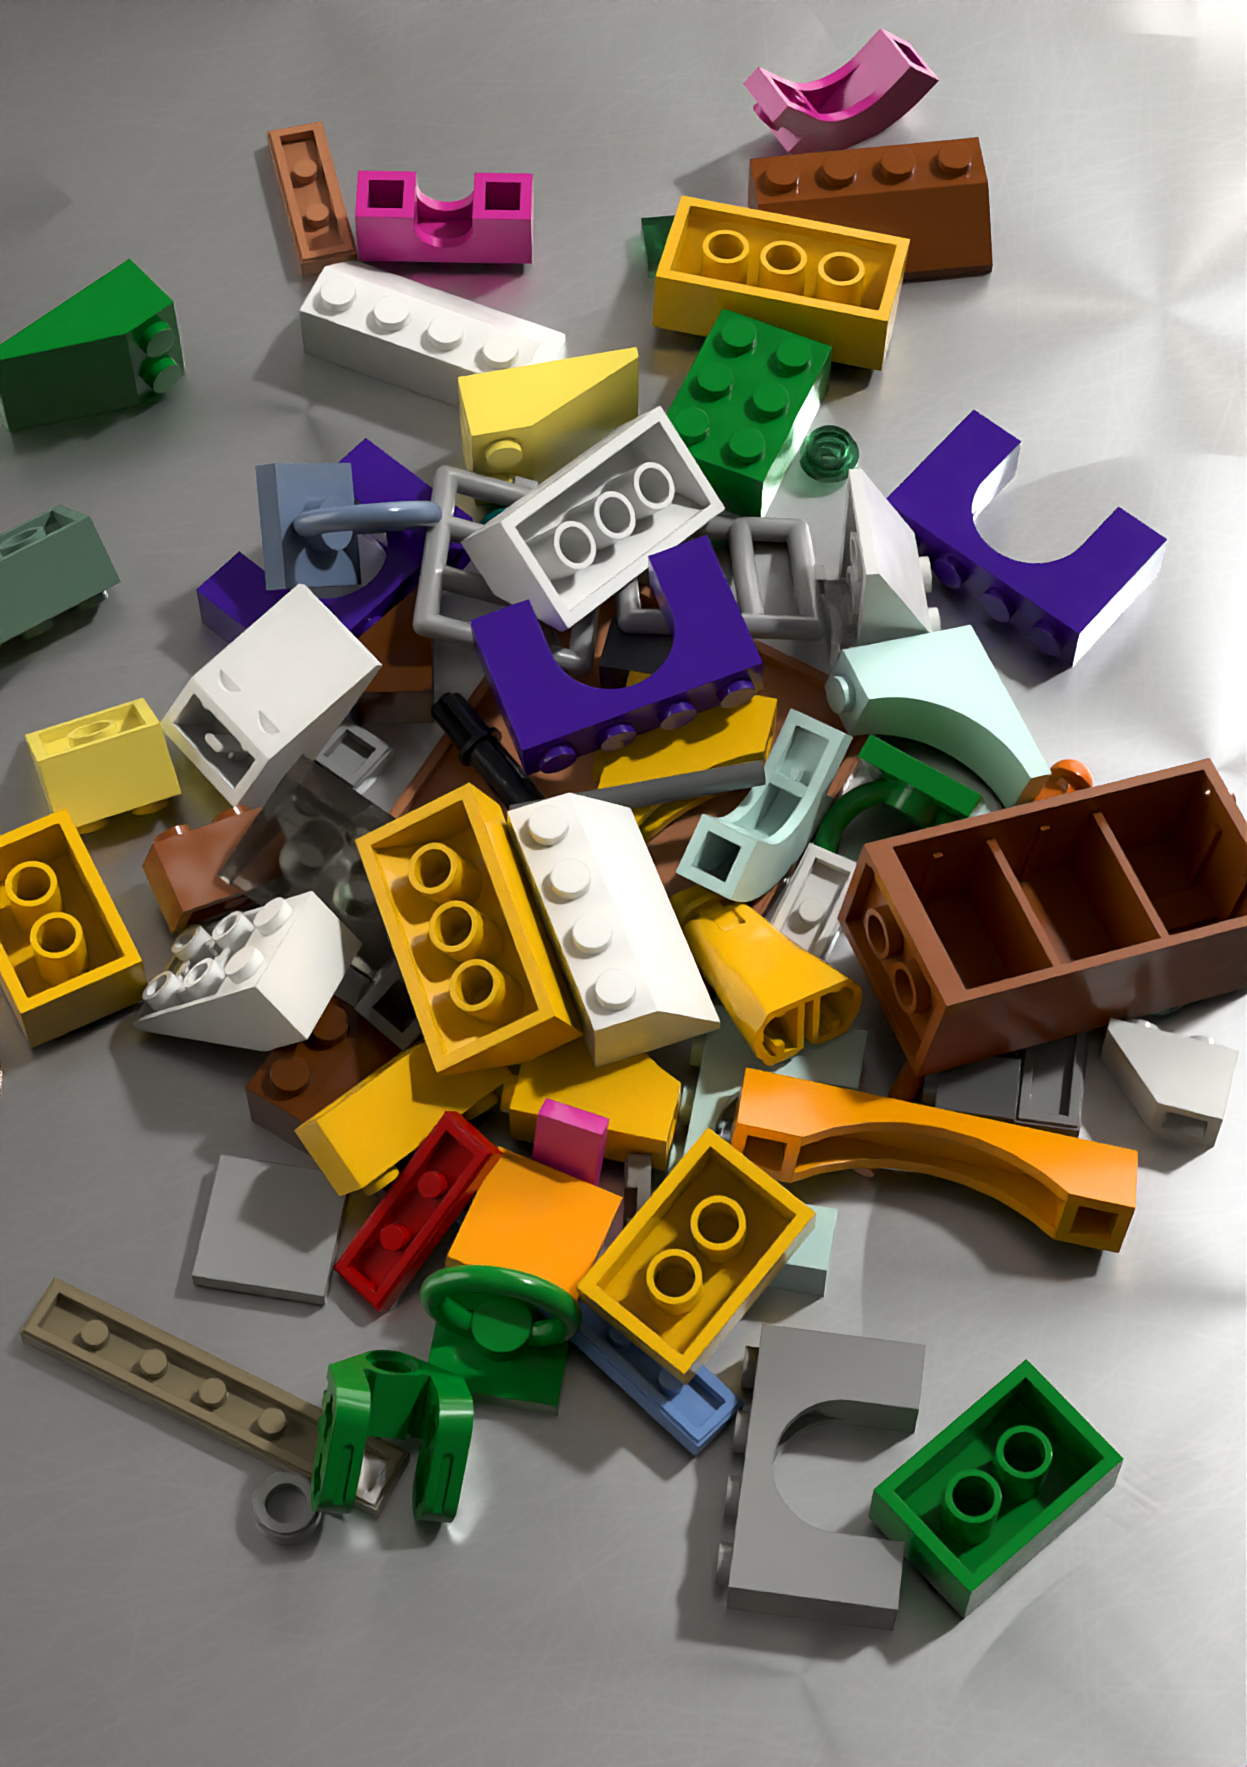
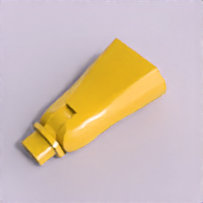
M699 884L680 891L669 899L699 972L716 992L733 1023L755 1056L761 1059L765 1065L772 1066L797 1055L804 1048V1037L811 1044L817 1043L820 1045L848 1031L854 1018L859 1013L862 1002L861 986L789 939L754 909L742 902L730 900Z

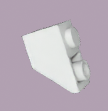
M1110 1017L1100 1058L1149 1131L1214 1147L1224 1119L1239 1050L1224 1047L1218 1040L1207 1036L1195 1035L1185 1037L1161 1031L1156 1025L1145 1020L1128 1019L1122 1021Z

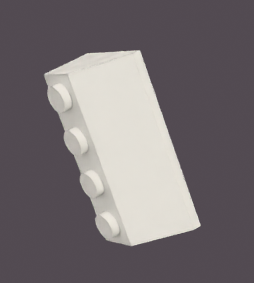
M355 260L325 266L299 310L304 353L458 408V377L555 361L565 342L564 333Z
M658 406L619 426L460 543L494 595L512 605L529 599L537 619L562 632L569 629L649 567V555L677 546L723 511L725 507L661 406Z
M566 793L507 811L509 832L584 1032L582 1037L594 1067L598 1068L720 1029L721 1022L631 808L573 793Z

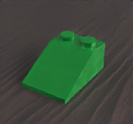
M129 258L1 343L0 417L2 425L9 432H15L138 406L155 394L166 392L172 388L178 379L186 374L174 301Z

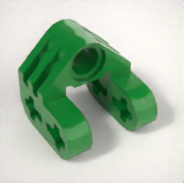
M392 1350L367 1351L328 1365L326 1376L328 1386L327 1390H324L322 1398L323 1414L319 1416L317 1431L319 1436L311 1477L312 1510L314 1512L336 1514L351 1513L356 1498L367 1436L402 1440L418 1438L420 1449L412 1493L414 1518L419 1521L453 1522L459 1505L473 1430V1400L465 1379L411 1355Z

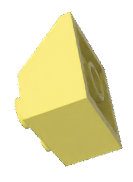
M144 698L25 735L51 813L66 808L79 834L99 830L109 823L108 817L132 810L134 815H144L158 811L169 804L168 798L182 794L161 724Z

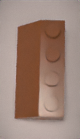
M979 137L750 159L748 208L910 239L903 280L992 272L989 188Z

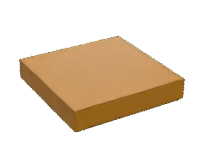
M498 1146V1149L504 1154L480 1185L448 1252L445 1267L491 1265L523 1271L556 1284L568 1292L578 1303L579 1294L576 1286L595 1264L618 1213L623 1197Z

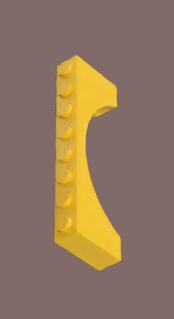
M630 670L626 687L642 682L652 674ZM754 695L749 701L737 707L723 708L720 705L698 713L691 722L682 727L672 730H664L660 727L638 735L631 744L622 749L605 752L601 749L597 750L592 771V781L599 782L597 789L756 760H761L764 766L769 757L775 735L778 699ZM729 792L631 810L645 844H647L669 823L690 809ZM581 1036L529 1062L522 1063L519 1074L512 1073V1077L506 1078L501 1096L500 1111L509 1113L511 1139L534 1143L538 1113L547 1098L610 1119L603 1158L625 1162V1158H628V1153L652 1154L651 1168L666 1171L679 1119L681 1083L663 1070L646 1053L595 1068L584 1039Z

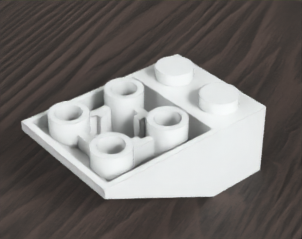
M298 584L191 677L161 720V728L233 807L246 805L248 809H255L270 804L272 809H280L383 665L305 584Z
M313 891L287 899L278 897L268 902L265 906L244 913L235 911L222 920L203 926L194 924L185 929L172 944L171 951L174 953L164 971L157 975L143 991L142 998L145 1002L131 1024L140 1031L264 1052L305 1041L313 1031L363 943Z

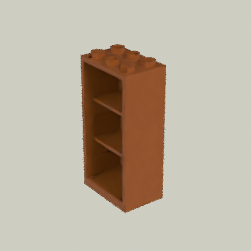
M1210 758L866 843L863 845L837 919L918 1078L1108 1026L1110 1017L1125 1021L1246 988L1247 821L1236 804L1233 789L1226 787Z

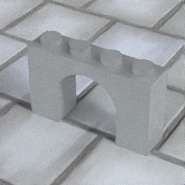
M762 1324L759 1347L746 1346L741 1387L754 1388L751 1411L737 1410L732 1451L745 1453L743 1477L729 1475L724 1517L737 1518L734 1543L720 1541L715 1584L728 1585L726 1609L888 1631L894 1630L899 1605L905 1542L835 1533L808 1524L799 1518L782 1499L775 1483L773 1468L780 1453L789 1442L803 1432L822 1425L846 1424L914 1433L920 1406L926 1345Z

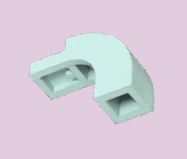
M790 709L764 765L766 785L752 787L739 806L724 817L716 818L702 814L675 873L737 902L752 901L768 892L785 876L801 856L834 799L827 792L853 737L799 711Z

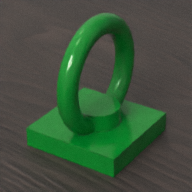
M870 734L858 754V758L873 781L851 789L829 808L818 827L814 845L838 854L841 837L849 823L863 811L885 804L890 810L922 829L990 813V810L983 796L978 792Z
M452 1266L438 1270L427 1277L420 1288L419 1299L424 1311L436 1322L428 1363L463 1377L474 1403L558 1416L572 1343L570 1339L579 1331L582 1324V1311L577 1301L564 1289L546 1279L523 1271L499 1266ZM533 1305L547 1311L553 1317L547 1319Z

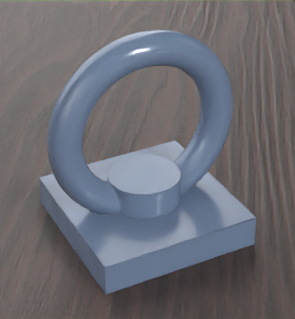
M272 463L255 466L267 591L293 589L298 584H305L308 588L362 585L357 535L427 528L437 525L442 519V509L433 501H398L355 505L351 463Z

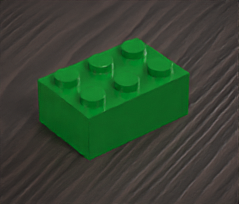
M722 308L666 415L725 507L724 510L739 516L764 517L829 390L832 346Z
M1026 1359L874 1488L868 1517L889 1540L905 1542L904 1556L964 1619L1114 1487L1124 1458Z

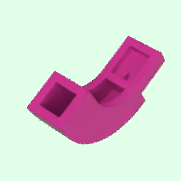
M880 28L849 62L824 78L807 83H795L758 67L743 84L757 101L753 106L756 115L770 128L786 151L795 155L845 150L879 134L909 112L935 86L939 79L909 42Z

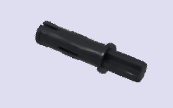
M447 692L431 707L432 718L460 751L458 755L459 761L462 765L472 766L508 811L509 805L546 799L542 791L529 776H526L523 768L501 743L502 733L496 727L489 728L460 693Z

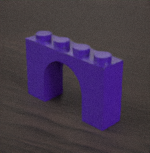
M973 409L886 499L915 533L918 556L929 557L931 570L934 571L942 583L950 588H959L981 603L991 617L1001 622L1010 623L1030 637L1033 644L1043 653L1051 656L1056 655L1073 667L1160 573L1168 539L1118 506L1076 551L1059 560L1045 563H1027L998 553L980 536L975 527L974 519L1016 476L1021 441Z
M367 438L338 462L351 463L355 505L398 501H431L433 489L431 486ZM455 505L453 517L473 522L471 516ZM427 528L363 534L385 557L384 564L378 574L367 585L351 594L336 598H318L357 639L418 586ZM450 541L446 565L464 570L471 558L462 544ZM240 551L196 589L202 623L228 644L233 642L291 591L290 589L267 591L265 571Z
M707 535L648 556L650 585L674 642L670 654L662 666L650 677L635 685L619 689H600L580 683L565 673L557 664L550 651L529 599L469 620L475 651L526 776L539 771L546 774L562 771L571 766L580 756L600 749L605 752L622 749L631 744L638 735L660 727L664 730L682 727L691 722L698 713L720 705L723 708L737 707L753 698L756 692L763 690V662Z

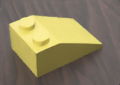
M637 347L458 377L461 442L467 471L511 483L515 476L537 481L538 485H540L619 426L637 418L639 396V355ZM474 498L475 505L492 503Z

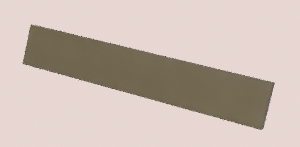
M56 1277L53 1278L19 1333L24 1343L282 1472H297L311 1480L319 1436L317 1431L319 1416L323 1414V1409ZM367 1436L353 1507L378 1519L410 1462V1453L380 1437Z

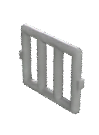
M444 465L437 469L434 475L431 501L441 507L442 519L437 525L427 527L413 617V629L418 635L475 650L470 623L439 615L443 590L504 607L512 605L494 595L481 574L446 565L450 541L461 544V541L483 526V524L453 517L456 494L509 507L537 487V481L515 476L511 483L449 465ZM599 606L572 626L569 649L548 644L555 661L568 675L581 678L587 676L592 670Z
M716 515L680 543L683 544L691 541L692 538H699L705 535L709 539L728 540L737 604L752 638L818 641L826 635L827 623L821 596L825 592L826 573L824 565H816L809 526L804 520ZM752 541L787 542L800 615L764 614ZM637 577L614 593L618 626L622 631L631 634L672 635L661 610L641 609Z

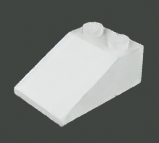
M861 468L849 469L839 563V580L850 647L854 648L941 631L938 608H928L925 593H931L932 590L929 557L918 556L915 533Z

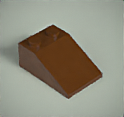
M333 994L308 1039L274 1049L245 1086L251 1121L312 1157L294 1130L403 1050L357 1012L354 1006ZM483 1112L468 1122L479 1130L487 1120V1112ZM413 1151L395 1164L400 1174L414 1156ZM397 1178L373 1195L382 1200Z

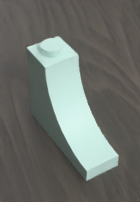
M971 625L844 649L824 686L828 704L831 710L839 715L848 735H894L913 739L940 749L968 766L980 776L995 792L1005 808L1033 802L1035 797L1039 796L1052 774Z

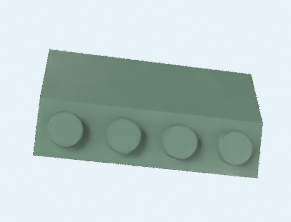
M59 504L0 534V644L17 635L21 639H29L47 631L55 624L52 617L72 607L76 612L100 604L108 598L106 590L121 582L90 516Z

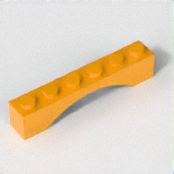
M748 1067L745 1069L734 1111L729 1144L774 1180L793 1183L817 1174L852 1168H890L926 1173L961 1183L1001 1201L1031 1220L1054 1240L1119 1253L1136 1208L1138 1151Z

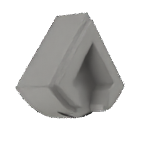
M628 1153V1158H625L623 1229L651 1197L652 1154Z

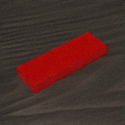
M445 1111L335 1263L333 1269L377 1311L390 1310L504 1153L457 1111Z

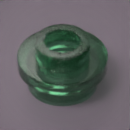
M834 425L821 426L813 430L802 442L799 455L800 465L803 471L816 481L823 483L841 482L848 478L849 469H857L859 448L850 433L845 429ZM823 456H833V457H835V458H837V459L829 460V459H824V458H822V457H823Z

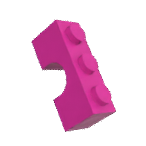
M358 171L355 224L359 261L532 264L534 231L533 174L474 173V190L469 196L458 201L444 202L431 199L419 190L417 175L414 171Z

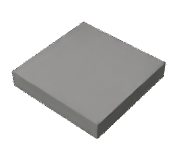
M220 1154L192 1272L194 1285L325 1305L350 1193L339 1196L320 1169Z

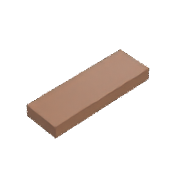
M322 121L267 131L268 147L302 277L321 273L325 266L350 260L358 261L357 249Z

